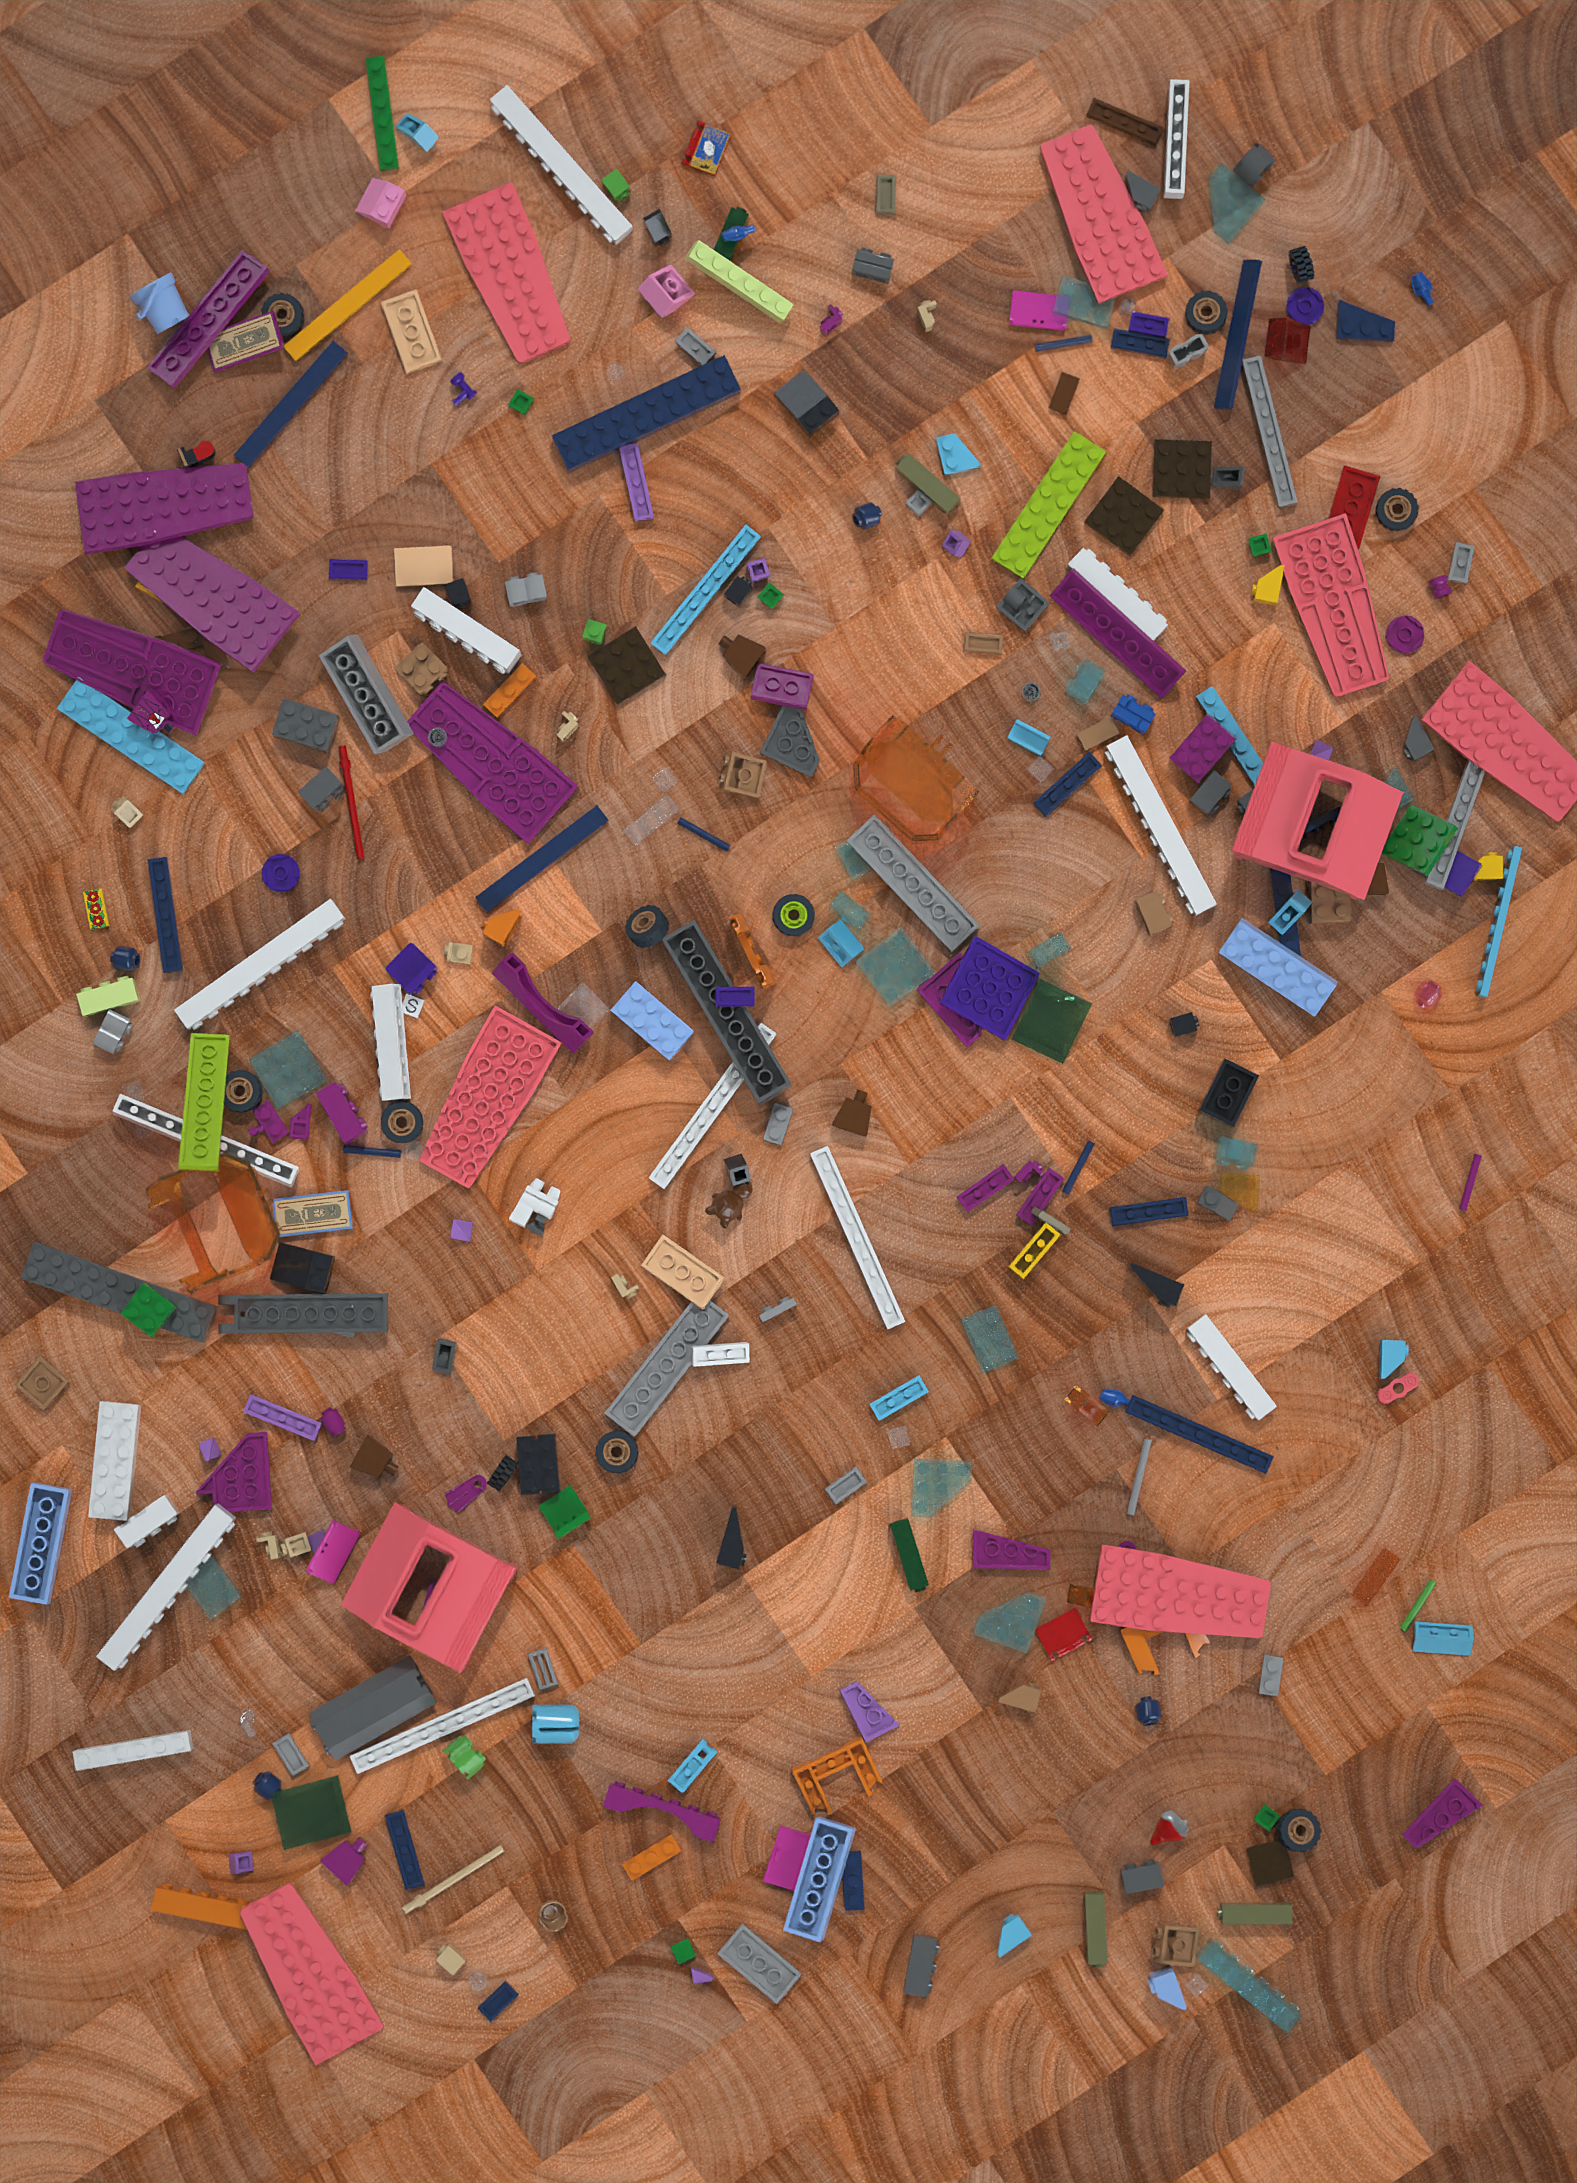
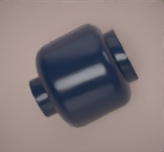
M872 502L856 507L852 514L854 524L863 530L878 525L882 516L880 507L875 506Z
M118 946L110 956V961L113 963L114 968L126 972L134 971L139 966L141 959L140 954L135 948Z
M1151 1696L1140 1698V1702L1135 1705L1139 1723H1143V1726L1158 1724V1720L1162 1717L1159 1701L1152 1699Z
M269 1771L260 1772L253 1781V1790L265 1800L276 1799L282 1792L280 1788L282 1782Z

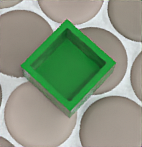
M143 1283L120 1314L150 1337H155L177 1305L149 1284Z

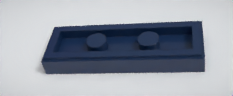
M1114 328L1110 348L1167 358L1170 338Z

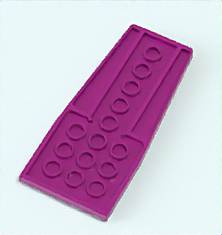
M244 463L133 472L75 482L85 555L143 546L250 520L254 517L248 471Z
M181 536L141 546L126 565V570L131 576L208 642L252 673L257 670L300 616L299 611L257 581Z
M66 609L60 610L43 657V662L46 665L133 709L146 691L154 688L173 709L169 720L176 725V728L193 735H197L222 666V663L168 641Z
M440 683L407 721L414 735L490 812L527 844L534 839L578 788V785L535 748L446 683ZM433 729H441L445 732L446 740L442 745L436 746L429 741V734Z

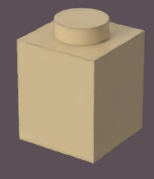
M451 1943L447 1947L443 1944L436 1952L438 1955L436 1961L451 1975H454L467 1959Z

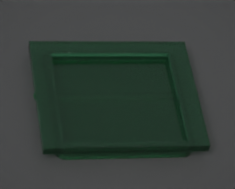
M1040 979L1011 1040L1063 1064L1092 1003Z
M338 1775L271 1793L283 1850L352 1832Z

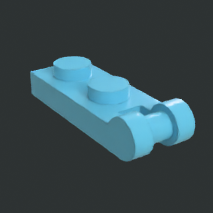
M704 1739L698 1743L668 1779L682 1793L717 1753V1750L710 1748ZM701 1750L707 1754L704 1759L698 1755Z

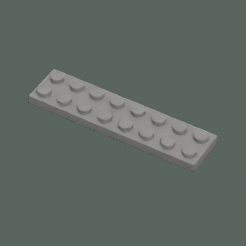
M875 814L846 840L951 952L980 926Z
M711 1300L704 1309L691 1302L606 1410L605 1414L635 1437L692 1364L691 1346L707 1345L729 1317V1314Z

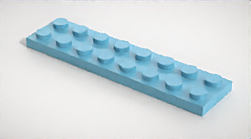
M78 680L75 681L57 707L65 715L182 794L186 792L205 764V762L162 733L157 732L153 734L129 721L127 717L131 712L103 693Z

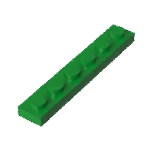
M385 56L368 57L365 59L380 171L399 169Z

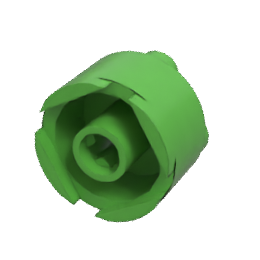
M459 1736L443 1752L445 1754L447 1752L450 1753L447 1757L462 1774L467 1773L465 1778L468 1780L485 1765L484 1761L486 1758L478 1750L474 1752L471 1748L473 1743L467 1736Z

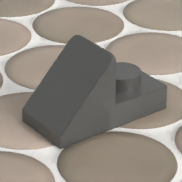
M441 1338L437 1339L432 1370L451 1374L458 1346L457 1342Z

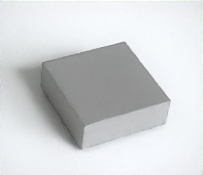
M917 489L905 505L920 517L932 501Z

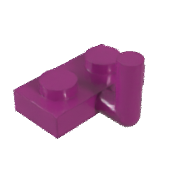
M269 1100L252 1110L260 1124L255 1128L249 1129L250 1135L256 1136L265 1130L272 1143H275L290 1133Z

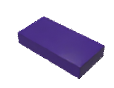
M329 559V579L367 580L368 560Z
M754 986L716 987V1007L755 1006Z

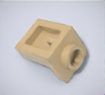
M930 300L920 303V306L917 308V313L925 332L932 330L933 323H935L932 313H928V311L935 309L937 303Z
M565 711L562 712V716L568 723H563L557 730L559 732L557 737L563 743L579 727L577 723L578 718L571 712L567 714Z
M125 796L116 799L112 804L111 811L129 828L143 816Z
M449 941V945H445L444 957H447L448 962L471 965L473 945Z
M616 1274L611 1277L622 1297L627 1296L629 1299L638 1293L636 1291L639 1289L638 1285L628 1290L626 1289L628 1283L623 1275L619 1277Z
M272 1532L260 1533L261 1537L256 1538V1542L268 1540V1544H266L267 1556H270L271 1559L280 1558L278 1535H272Z
M306 1532L279 1541V1552L284 1556V1559L311 1551Z

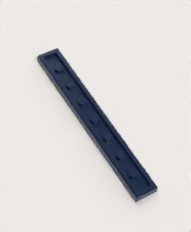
M1259 259L1243 260L1214 404L1216 409H1233L1262 261Z
M333 340L235 452L234 456L249 468L343 361L348 352Z
M596 805L475 898L488 913L609 821L608 818Z
M1135 1395L1131 1396L1125 1410L1127 1414L1265 1474L1274 1457Z

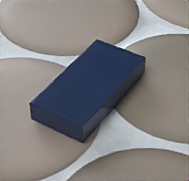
M505 1980L477 2009L491 2022L519 1994Z

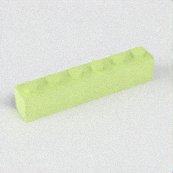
M700 240L692 245L684 258L778 323L786 318L794 305Z

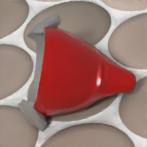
M1173 1810L1164 1812L1155 1826L1150 1843L1155 1846L1166 1841L1174 1842L1184 1839L1189 1831L1187 1821H1182Z

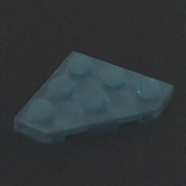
M1221 163L1209 177L1213 229L1215 234L1229 244L1262 205L1265 198Z
M914 1458L911 1516L932 1517L971 1481L972 1461Z
M1026 1592L980 1614L972 1634L1028 1653L1046 1598Z

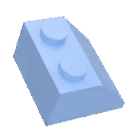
M1171 1966L1149 1973L1151 1979L1147 1981L1152 1994L1156 1993L1158 1998L1180 2009H1187Z

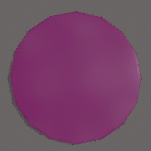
M1399 616L1390 622L1386 630V640L1392 650L1401 654H1408L1421 646L1424 640V629L1416 618L1412 616Z

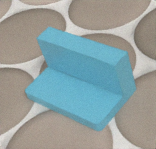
M1017 719L1007 739L1041 756L1050 740V736Z
M842 920L833 924L818 937L841 967L845 966L864 950V947Z

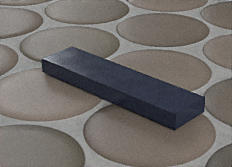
M1088 752L1035 800L1033 804L1047 817L1102 767L1101 763Z
M1186 1197L1110 1207L1112 1226L1189 1216Z
M404 1809L386 1814V1822L405 1889L408 1890L425 1885Z

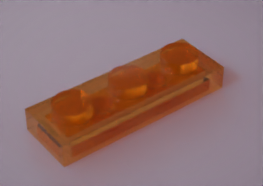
M1383 1548L1351 1595L1368 1606L1398 1564L1400 1558L1388 1549Z

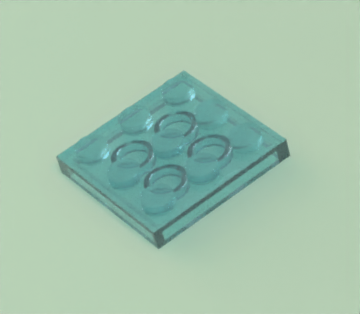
M902 927L855 961L889 1007L893 1006L936 973Z
M300 1031L293 1033L249 1059L277 1109L328 1081Z

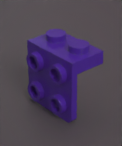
M409 943L386 966V971L410 995L418 994L424 988L423 984L436 976V970L438 969L413 943Z

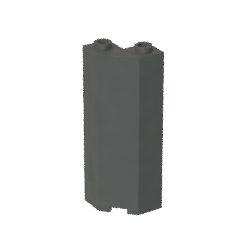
M409 1655L309 1713L312 1719L310 1725L315 1732H318L325 1744L323 1748L327 1755H332L335 1760H338L437 1702L432 1690L424 1681L418 1665Z

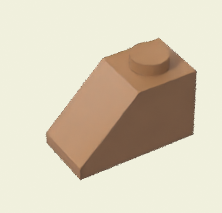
M1027 1682V1685L1020 1684L998 1697L997 1701L1036 1713L1042 1690L1038 1688V1684Z

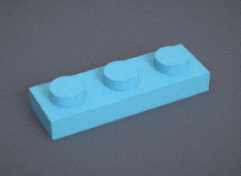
M918 1375L869 1405L880 1421L929 1391Z

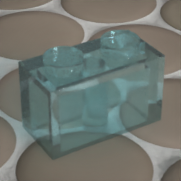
M1087 659L1084 663L1080 662L1074 671L1077 673L1074 680L1070 678L1065 686L1068 689L1066 695L1084 706L1106 672Z

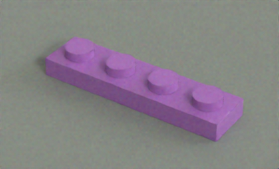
M638 443L622 446L619 450L635 522L652 519L654 515Z
M250 1394L243 1411L313 1441L316 1440L322 1425L319 1421L253 1394Z

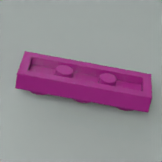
M1002 1164L956 1198L966 1212H969L1012 1182L1014 1178L1005 1165Z
M1048 1168L1016 1216L1032 1226L1037 1219L1036 1216L1031 1214L1032 1209L1036 1207L1043 1210L1064 1178Z

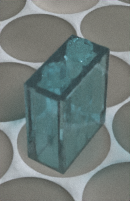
M840 891L829 904V910L857 933L870 920L871 914L843 891Z
M1062 932L1028 951L1026 956L1034 970L1037 971L1069 952L1071 947Z

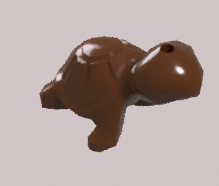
M747 1181L735 1185L732 1190L714 1193L712 1195V1198H714L712 1205L707 1207L705 1212L708 1215H716L720 1219L721 1227L727 1229L730 1221L736 1218L740 1221L742 1219L743 1199L748 1198L753 1191L751 1182Z

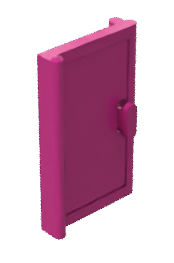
M1013 290L1009 324L1066 331L1070 297Z
M332 1520L306 1572L334 1584L360 1532L357 1529L354 1530Z
M780 1825L763 1882L795 1892L811 1834Z

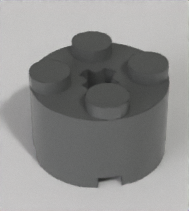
M1257 141L1252 149L1248 150L1235 165L1232 171L1247 185L1251 184L1254 186L1263 177L1261 172H1266L1276 160Z

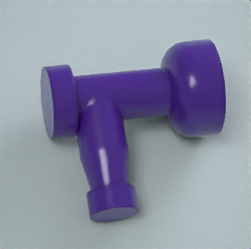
M459 372L450 380L452 385H458L463 390L452 400L456 406L466 398L471 400L477 394L476 390L473 391L464 381L465 376L462 372Z

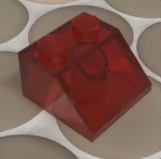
M1288 317L1269 319L1265 356L1276 361L1306 364L1311 326Z

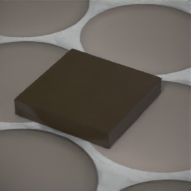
M1278 1840L1247 1847L1256 1886L1294 1877L1288 1850Z

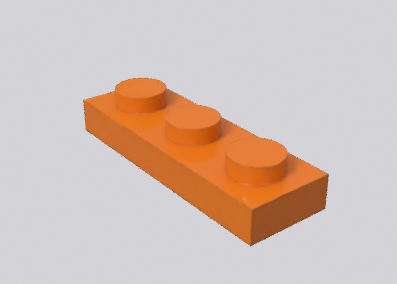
M522 663L483 705L498 718L536 678V675Z
M670 1834L622 1863V1866L631 1881L682 1850L674 1836Z

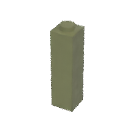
M909 453L906 457L902 455L896 462V472L931 500L945 515H948L960 502V498Z
M1103 1891L1084 1892L1087 1963L1092 1965V1968H1102L1103 1964H1108L1105 1894Z
M1290 1902L1221 1903V1908H1217V1919H1221L1222 1925L1292 1924V1904Z

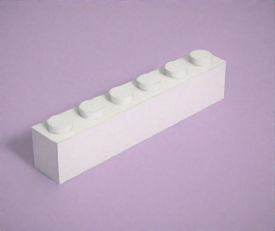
M1170 79L1168 86L1163 198L1183 199L1189 80Z
M1082 548L1070 561L1067 568L1070 571L1073 568L1078 571L1155 641L1168 626L1166 618L1160 613L1156 614L1153 612V607L1146 600L1141 601L1138 598L1139 594L1130 587L1128 589L1120 576H1114L1107 564L1097 561L1095 559L1097 556L1090 549L1085 550Z
M401 984L372 986L371 1000L374 1007L372 1016L375 1021L374 1037L377 1040L376 1057L379 1062L380 1096L382 1101L411 1099Z
M1206 1314L1186 1328L1189 1339L1193 1343L1196 1341L1199 1344V1352L1204 1358L1208 1356L1212 1361L1210 1364L1212 1369L1216 1373L1220 1372L1224 1377L1222 1381L1228 1389L1232 1387L1236 1392L1234 1394L1236 1400L1240 1404L1244 1403L1248 1409L1245 1411L1251 1419L1256 1418V1420H1260L1277 1407Z
M191 1730L76 1749L73 1751L75 1768L78 1771L193 1750L194 1747Z

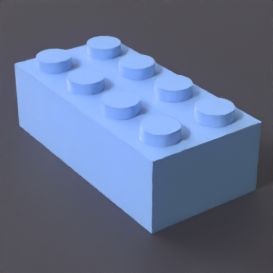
M636 981L611 1009L612 1013L669 1061L694 1034V1031Z

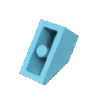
M406 113L395 126L397 130L425 151H428L439 138L425 122L409 113Z
M1297 890L1268 923L1283 935L1306 911L1312 901L1300 890Z
M1380 1340L1379 1378L1385 1379L1405 1361V1356H1408L1409 1346L1405 1345L1406 1341Z
M1018 1913L1015 1916L1010 1914L1003 1920L1005 1923L1001 1926L997 1948L999 1957H1002L1032 1936Z

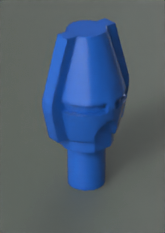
M754 225L746 227L734 226L722 232L721 236L725 242L739 241L745 238L747 234L756 232Z
M1422 272L1413 275L1411 281L1414 293L1418 297L1421 296L1427 306L1433 304L1434 302L1430 295V291L1433 290L1430 280Z
M1103 1389L1099 1397L1100 1400L1113 1407L1128 1406L1130 1399L1124 1396L1123 1392L1116 1389Z

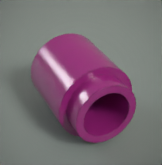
M330 1407L321 1412L323 1416L320 1417V1420L327 1432L331 1433L333 1437L346 1430L345 1422L337 1408L333 1410Z

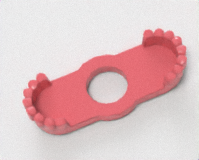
M1409 1372L1399 1379H1394L1388 1386L1377 1391L1378 1401L1383 1404H1389V1402L1396 1398L1404 1397L1408 1391L1417 1387L1419 1378L1415 1373ZM1395 1383H1401L1404 1386L1402 1393L1396 1394L1393 1391Z

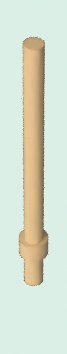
M501 1845L426 1893H420L414 1897L413 1901L403 1906L402 1909L407 1914L418 1906L422 1907L427 1903V1900L505 1852Z

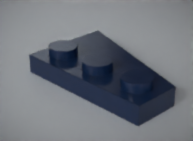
M1342 300L1338 301L1336 339L1394 342L1395 321Z

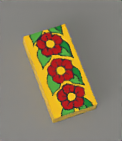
M103 889L83 892L90 930L109 927Z

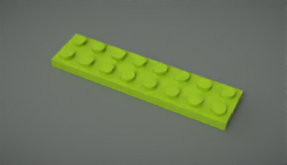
M1074 431L991 559L1021 579H1024L1106 454V451Z
M191 1033L179 1169L218 1171L230 1035Z

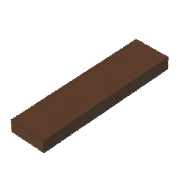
M1093 98L1086 117L1154 146H1156L1163 127L1096 98Z

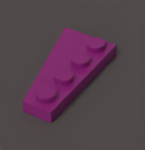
M973 1529V1568L1050 1569L1049 1549Z
M1453 1778L1402 1835L1417 1849L1443 1830L1468 1816L1469 1813L1482 1807L1483 1804Z

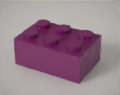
M1208 713L1169 758L1199 783L1237 738Z
M335 1081L316 1092L317 1097L345 1144H350L368 1133L366 1131L368 1125L364 1118L358 1117L356 1112L359 1110L354 1101H349L347 1098L349 1092L344 1084H339Z

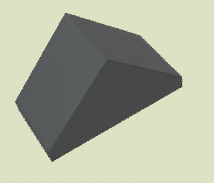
M1214 467L1211 486L1240 491L1243 486L1245 467Z

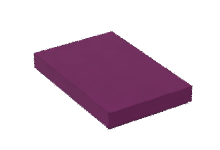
M758 663L750 699L807 710L814 674Z

